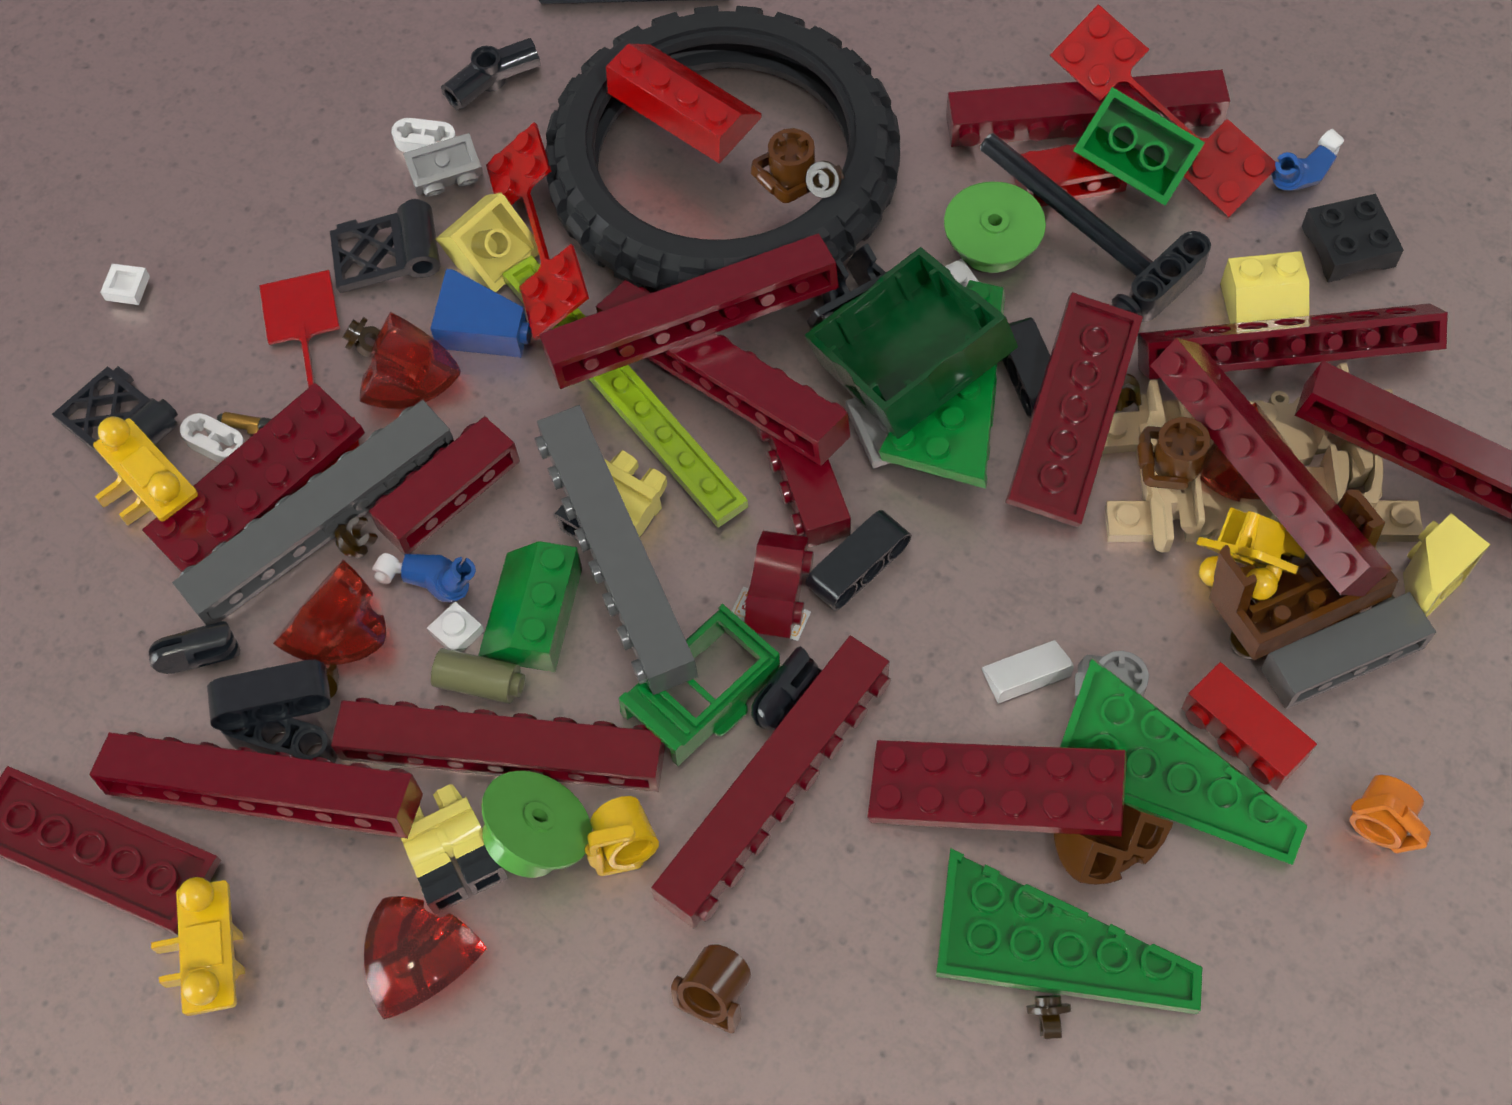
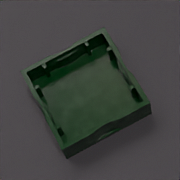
M922 247L881 276L862 295L844 304L804 335L818 362L897 439L1018 348L1006 316L978 293L961 285L953 277L949 269Z

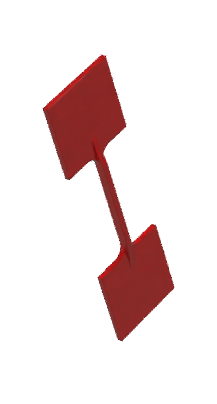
M1098 4L1050 54V57L1098 101H1101L1112 87L1114 88L1119 83H1128L1166 119L1205 142L1184 175V178L1229 218L1276 170V161L1228 119L1209 137L1200 138L1196 136L1132 78L1131 71L1133 67L1148 53L1149 48Z
M534 122L526 130L519 133L502 151L495 154L486 164L494 194L502 192L511 205L520 198L524 199L541 264L538 271L519 287L533 339L537 341L540 339V333L551 330L587 301L589 295L572 244L552 259L549 258L534 202L530 194L532 188L551 172L538 125Z
M330 270L259 285L268 344L273 345L290 340L301 342L308 387L315 383L309 350L310 339L317 334L340 329ZM358 439L354 444H352L346 451H344L339 457H337L331 464H329L324 470H322L320 473H323V472L326 471L328 468H330L332 465H334L335 463H337L338 459H339L344 453H346V452H348V451H351V450H354V449H356L357 447H359V446H360L359 439Z

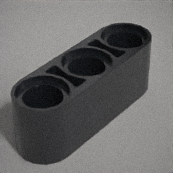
M1198 231L1184 233L1134 279L1129 297L1140 307L1141 316H1143L1142 322H1148L1156 318L1202 274L1211 249L1210 239L1205 234Z
M1029 317L1009 323L1018 348L1003 358L1002 361L1026 415L1031 418L1049 362L1050 353L1034 319Z
M879 510L826 556L811 571L805 584L829 607L837 611L846 605L904 551L912 535L884 510Z
M303 660L220 677L207 685L210 724L217 730H236L323 711L330 705L326 665L318 660Z
M293 718L245 727L239 732L220 730L235 749L247 747L258 753L271 755L277 752H284L295 758L308 760L321 757L333 763L337 759V754L331 746L332 742L322 728ZM285 733L282 740L270 744L275 735ZM322 744L321 749L317 753L307 755L308 750L313 745Z

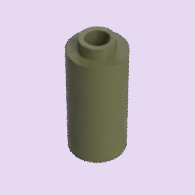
M441 648L433 662L431 685L436 688L510 704L515 697L519 698L522 695L525 685V674L520 673V666L518 664Z

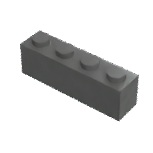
M1410 592L1396 598L1392 595L1390 598L1373 605L1369 610L1355 613L1338 621L1337 624L1325 627L1269 653L1261 670L1284 708L1288 709L1424 649L1435 635L1436 630Z

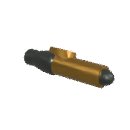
M224 412L217 416L218 421L232 428L247 430L249 435H254L271 420L265 417L259 418Z

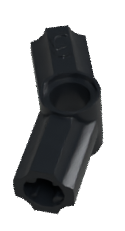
M528 38L500 49L487 45L475 49L471 54V63L441 86L442 94L456 110L463 109L484 91L491 92L500 89L505 84L506 78L541 66L540 58L532 39Z

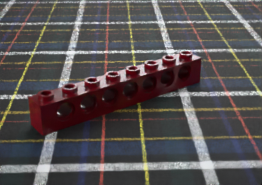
M1428 303L1138 333V369L1149 380L1160 379L1159 375L1151 367V364L1175 338L1200 344L1224 372L1322 362V360L1326 362L1447 349L1448 312Z

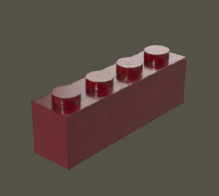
M486 416L477 423L470 424L463 430L461 436L449 446L439 449L434 454L432 460L421 469L411 472L399 487L390 494L382 496L369 512L377 529L404 555L411 554L520 462L515 443Z
M757 427L761 442L768 440L771 448L770 451H767L771 470L773 473L779 472L783 481L778 483L783 503L785 505L791 503L794 514L790 515V520L795 535L809 537L808 548L850 536L851 517L829 459L820 466Z

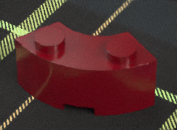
M762 531L756 547L754 568L747 593L744 623L757 634L790 638L793 626H801L805 605L804 602L799 601L803 575L811 573L814 552L807 551L809 537Z

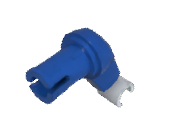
M1330 129L1318 141L1319 146L1306 158H1298L1290 152L1279 155L1277 158L1279 162H1275L1276 170L1271 174L1273 183L1284 191H1297L1319 184L1335 162L1336 155L1344 142V138L1334 129Z
M384 553L378 557L372 568L373 571H376L374 575L375 580L381 583H390L394 575L399 573L403 582L426 588L437 600L448 603L458 601L466 596L469 590V581L476 572L475 565L469 558H465V561L460 565L462 557H458L452 562L442 555L405 554L403 563H400L393 555Z

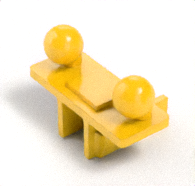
M112 416L105 418L99 424L98 436L100 439L94 442L93 446L115 470L118 477L95 497L104 508L130 490H133L137 495L136 501L119 513L127 526L149 511H152L160 521H165L197 497L196 489L130 418L123 420L120 417Z
M1230 507L1217 541L1199 537L1196 543L1217 553L1220 552L1223 546L1228 545L1230 547V554L1235 561L1255 567L1246 577L1254 574L1257 578L1252 598L1257 600H1265L1275 594L1282 571L1296 574L1299 566L1282 560V554L1289 557L1293 555L1304 559L1306 554L1280 522L1252 511L1245 513ZM1218 556L1206 558L1199 568L1201 580L1210 587L1213 586Z
M192 877L187 879L176 892L178 937L151 942V949L157 954L179 951L180 972L159 976V983L165 988L181 986L182 1013L186 1016L235 1007L237 1005L236 980L239 975L245 974V967L234 958L233 941L243 939V933L232 923L229 883L226 880L210 883L202 877Z

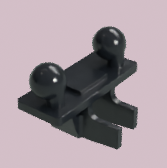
M868 243L855 251L846 264L859 287L849 291L846 285L849 273L840 259L836 260L839 288L822 294L824 305L816 309L807 320L810 328L821 323L844 304L862 295L881 276L887 273L875 263L877 258Z

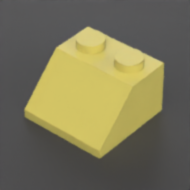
M502 192L485 195L435 238L457 268L477 283L494 292H497L506 284L502 273L532 255L535 258L539 254L534 235Z
M1301 251L1228 258L1220 286L1230 324L1309 316V278Z
M1452 513L1440 524L1435 520L1432 521L1418 536L1420 541L1407 554L1411 561L1403 572L1405 594L1408 592L1412 594L1426 617L1467 579L1490 546L1487 541Z

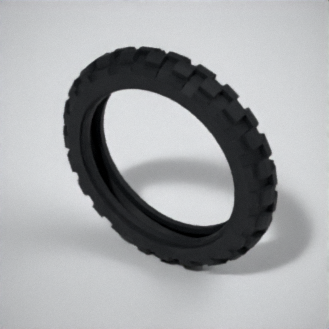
M718 5L694 8V14L681 17L678 16L676 11L652 19L651 27L644 30L636 26L617 36L613 40V47L611 49L606 47L599 49L582 65V74H578L576 78H571L558 98L559 107L551 114L546 132L547 145L545 152L551 172L546 175L552 203H554L558 218L568 235L578 241L581 251L602 268L607 266L612 269L616 278L622 281L627 280L638 288L649 286L654 288L655 292L818 233L834 260L840 259L843 263L854 254L857 244L861 240L866 241L882 221V214L891 203L900 167V131L897 116L892 111L891 99L882 82L878 78L874 79L871 75V67L853 49L849 50L847 47L842 49V41L820 27L814 26L808 29L805 28L803 19L778 11L774 17L763 15L762 8L736 6V11H719ZM627 44H649L694 72L717 68H739L765 72L786 79L816 97L838 122L844 134L848 150L842 169L845 179L841 180L840 188L834 195L822 198L811 209L793 221L761 234L725 240L699 239L673 234L656 228L624 208L609 192L598 171L599 155L605 137L614 121L627 107L626 104L608 94L606 66Z

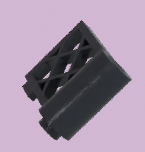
M419 199L406 201L399 206L397 213L360 223L356 219L337 224V229L330 231L336 288L340 293L405 275L415 278L430 277L435 275L441 267L437 241L435 240L436 233L432 207L427 202ZM391 227L392 232L383 243L374 239L379 230ZM352 237L360 239L350 252L342 249V240ZM370 244L378 248V250L367 262L360 258L359 255ZM387 253L396 258L395 266L384 269L377 267ZM353 263L363 267L357 276L345 279V273Z
M107 366L52 413L56 421L98 455L100 454L93 446L94 442L97 441L92 438L93 428L99 426L105 418L112 416L120 417L123 420L130 418L154 445L158 444L178 426L174 419L178 416L176 410L164 399L158 402L153 398L149 399L130 384L134 379L119 366L114 370ZM110 381L115 384L114 394L99 396V391ZM139 402L130 412L120 413L121 403ZM112 404L110 415L95 417L97 406ZM87 408L86 418L74 420L68 418L76 410Z

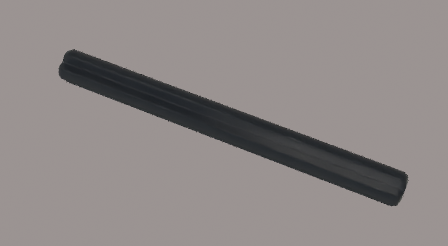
M991 133L984 139L980 146V150L1134 275L1138 276L1153 262L996 134Z

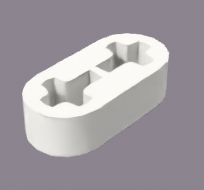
M416 118L398 120L393 125L391 132L396 147L402 152H408L437 143L436 141H444L456 137L455 130L449 123Z
M202 413L188 416L180 426V433L188 447L218 463H221L245 442L239 431ZM205 429L209 436L207 437L201 433H196L195 435H193V432L195 430L202 431ZM221 442L227 446H232L233 444H235L236 447L234 449L226 448L225 450H223L219 443Z

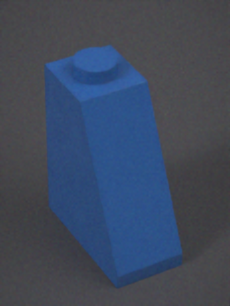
M446 269L430 328L437 349L522 358L524 345L530 344L532 338V331L529 322H527L524 307L453 269Z

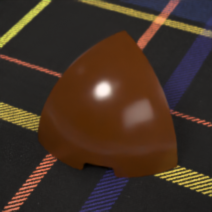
M1124 802L1122 837L1053 833L1059 859L1072 878L1085 884H1108L1121 880V873L1134 864H1146L1150 861L1165 842L1174 822Z

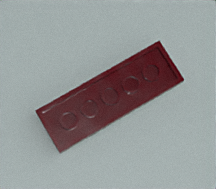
M1074 292L1070 294L1005 503L1077 528L1082 524L1143 316Z
M315 382L193 486L198 493L197 497L165 521H160L156 517L142 531L183 572L187 567L196 565L209 556L220 543L229 541L242 532L249 522L261 518L271 511L282 498L293 495L304 487L312 476L324 470L361 438L365 431L353 417Z
M877 740L867 818L870 823L1122 837L1126 751Z
M7 766L0 776L1 858L178 935L176 892L187 879L192 877H202L210 882L222 861L217 855Z

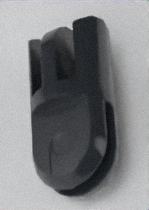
M221 621L162 637L150 646L148 653L149 663L153 669L159 673L173 674L234 659L240 654L241 649L228 623Z
M801 646L795 648L756 696L751 705V716L755 724L763 729L775 730L822 671Z

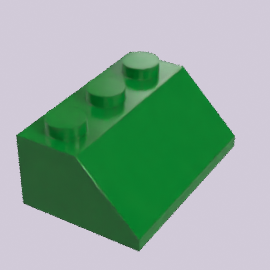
M1112 87L1073 151L1166 206L1205 142Z
M538 541L507 553L478 656L518 664L520 667L556 672L582 572V564L577 547Z

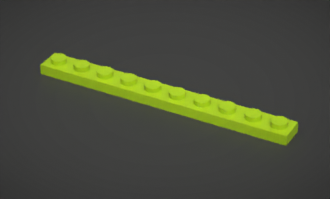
M532 255L502 273L504 282L523 304L519 286L534 275L540 267V264ZM577 308L552 329L586 316ZM629 365L589 379L717 528L748 508L746 497Z

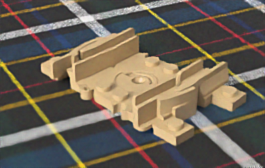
M1347 363L1338 364L1337 368L1349 373ZM1157 379L1149 381L1146 394L1141 395L1142 405L1137 406L1138 411L1114 413L1103 454L1135 452L1139 466L1137 445L1139 444V435L1145 427H1162L1164 423L1178 417L1193 418L1179 399L1171 401L1162 400ZM1384 389L1393 394L1392 389ZM1275 391L1272 393L1268 403L1262 400L1249 401L1304 466L1311 464L1314 455L1325 453L1319 467L1306 468L1336 504H1338L1346 492V488L1350 489L1364 485L1365 493L1362 494L1385 521L1378 542L1420 541L1418 536L1423 531L1418 500H1380L1383 495L1382 457L1294 416L1300 397L1294 403L1288 404V394L1283 391ZM1151 439V443L1153 444V451L1155 449L1157 439ZM1212 439L1210 440V448L1203 469L1196 479L1188 483V488L1175 490L1149 487L1143 482L1142 469H1140L1143 501H1107L1105 505L1107 542H1152L1154 540V547L1159 552H1170L1174 541L1173 519H1180V526L1184 530L1185 542H1197L1199 537L1209 539L1211 536H1216L1215 540L1217 541L1230 507L1245 513L1252 511L1280 522Z

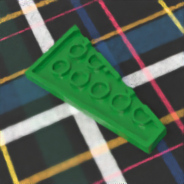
M969 280L966 288L975 291L1002 314L1004 313L1005 294L1003 287ZM997 364L899 439L889 431L879 450L881 460L986 489L987 462L990 456V431L993 426L997 385Z
M1092 657L1060 747L1125 750L1127 755L1125 803L1293 865L1307 829V823Z
M950 848L936 977L1198 1014L1201 1011L1203 967L1155 944L1149 945L1126 934L1125 930L1113 924H1110V926L1088 916L1089 913L1028 884L1022 885L1001 875L1000 871L986 864L984 867L965 858L964 854Z

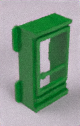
M723 603L718 607L719 610L686 639L694 659L726 632L758 661L717 699L710 695L694 679L687 681L694 690L711 704L697 718L687 711L666 690L652 695L647 682L643 684L638 683L628 693L624 692L618 698L621 715L627 720L635 716L670 749L672 762L677 766L686 760L713 733L716 736H724L748 713L746 702L767 684L780 668V653Z

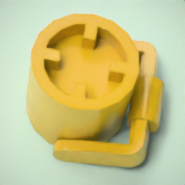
M621 796L611 799L602 804L591 816L590 824L593 832L587 835L588 844L585 847V853L590 866L596 869L599 876H608L639 869L642 867L643 862L655 854L659 847V840L637 797Z

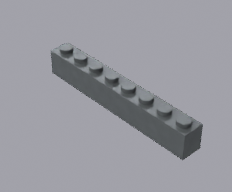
M424 400L415 406L406 408L396 420L385 428L374 431L367 441L356 449L344 453L337 463L326 471L312 476L307 484L293 495L282 498L271 511L261 518L249 522L238 535L216 546L205 559L196 565L187 567L180 574V577L172 582L205 625L221 622L335 537V530L340 525H347L354 517H363L375 506L382 496L390 494L399 487L411 472L421 469L432 460L434 454L439 449L449 446L454 441L450 429Z
M580 405L538 420L537 425L541 436L534 438L542 459L550 457L553 466L547 469L555 489L563 487L566 497L562 498L561 502L569 521L576 518L580 528L574 530L582 552L590 550L594 560L588 562L594 580L596 584L604 582L608 593L602 594L607 610L611 617L619 616L622 626L616 629L625 650L632 648L637 659L631 661L639 684L647 682L652 695L697 678L698 673L695 659Z

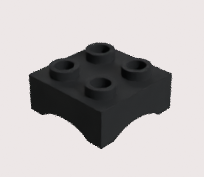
M1376 193L1309 208L1302 223L1305 235L1312 241L1318 252L1327 282L1337 281L1363 270L1394 268L1397 266L1404 251Z

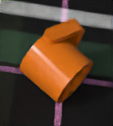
M1382 774L1375 775L1362 798L1356 800L1351 806L1353 813L1349 820L1354 830L1370 842L1390 848L1394 853L1424 849L1427 847L1431 835L1430 830L1418 818V814L1424 805L1422 796L1412 786L1395 777Z

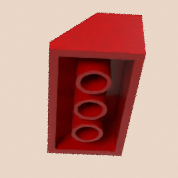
M627 44L606 66L608 94L719 164L762 118V113L652 45Z

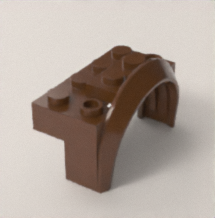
M1347 490L1337 505L1375 548L1385 521L1360 490ZM1225 545L1218 555L1209 599L1251 658L1256 660L1390 598L1398 583V579L1390 571L1363 597L1341 595L1307 554H1305L1304 559L1282 554V560L1299 566L1296 574L1282 571L1275 594L1268 599L1257 600L1252 598L1257 578L1254 574L1246 577L1255 567L1245 566L1240 568L1230 554V547Z

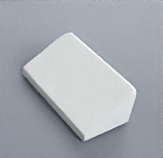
M1055 640L982 667L985 678L998 704L1071 677L1074 669L1071 659Z

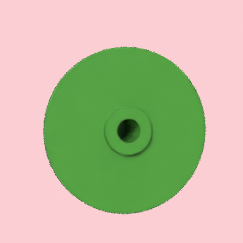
M982 182L965 188L951 200L944 217L946 236L960 257L972 268L988 273L1010 270L1031 255L1040 245L1046 227L1045 215L1038 201L1024 189L1005 182Z
M530 771L508 772L498 776L489 784L484 792L481 804L484 820L482 837L489 855L502 868L518 876L537 878L549 874L554 869L570 867L584 857L586 854L585 847L588 844L587 835L592 832V826L582 803L564 785L548 776Z

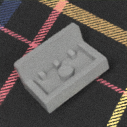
M470 133L403 153L417 196L425 194L426 197L435 196L444 192V187L458 183V186H467L477 182L478 177L483 175L482 165L478 159Z

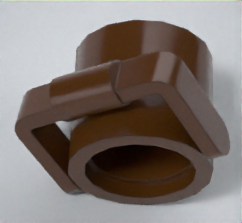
M796 128L783 129L775 133L768 143V152L752 161L751 175L782 203H790L808 194L811 191L806 183V174L809 167L815 163L814 140L808 133ZM769 165V172L763 168Z
M1188 417L1173 418L1164 423L1162 427H1145L1139 435V444L1137 445L1139 468L1142 469L1145 485L1175 490L1188 488V483L1196 479L1202 471L1210 448L1211 438L1207 428L1201 422ZM1151 439H1157L1154 451Z
M719 944L708 945L703 948L684 978L678 975L674 978L671 985L673 1004L678 1009L728 1033H734L741 1021L740 1004L736 1003L751 978L750 968L746 961L730 948Z

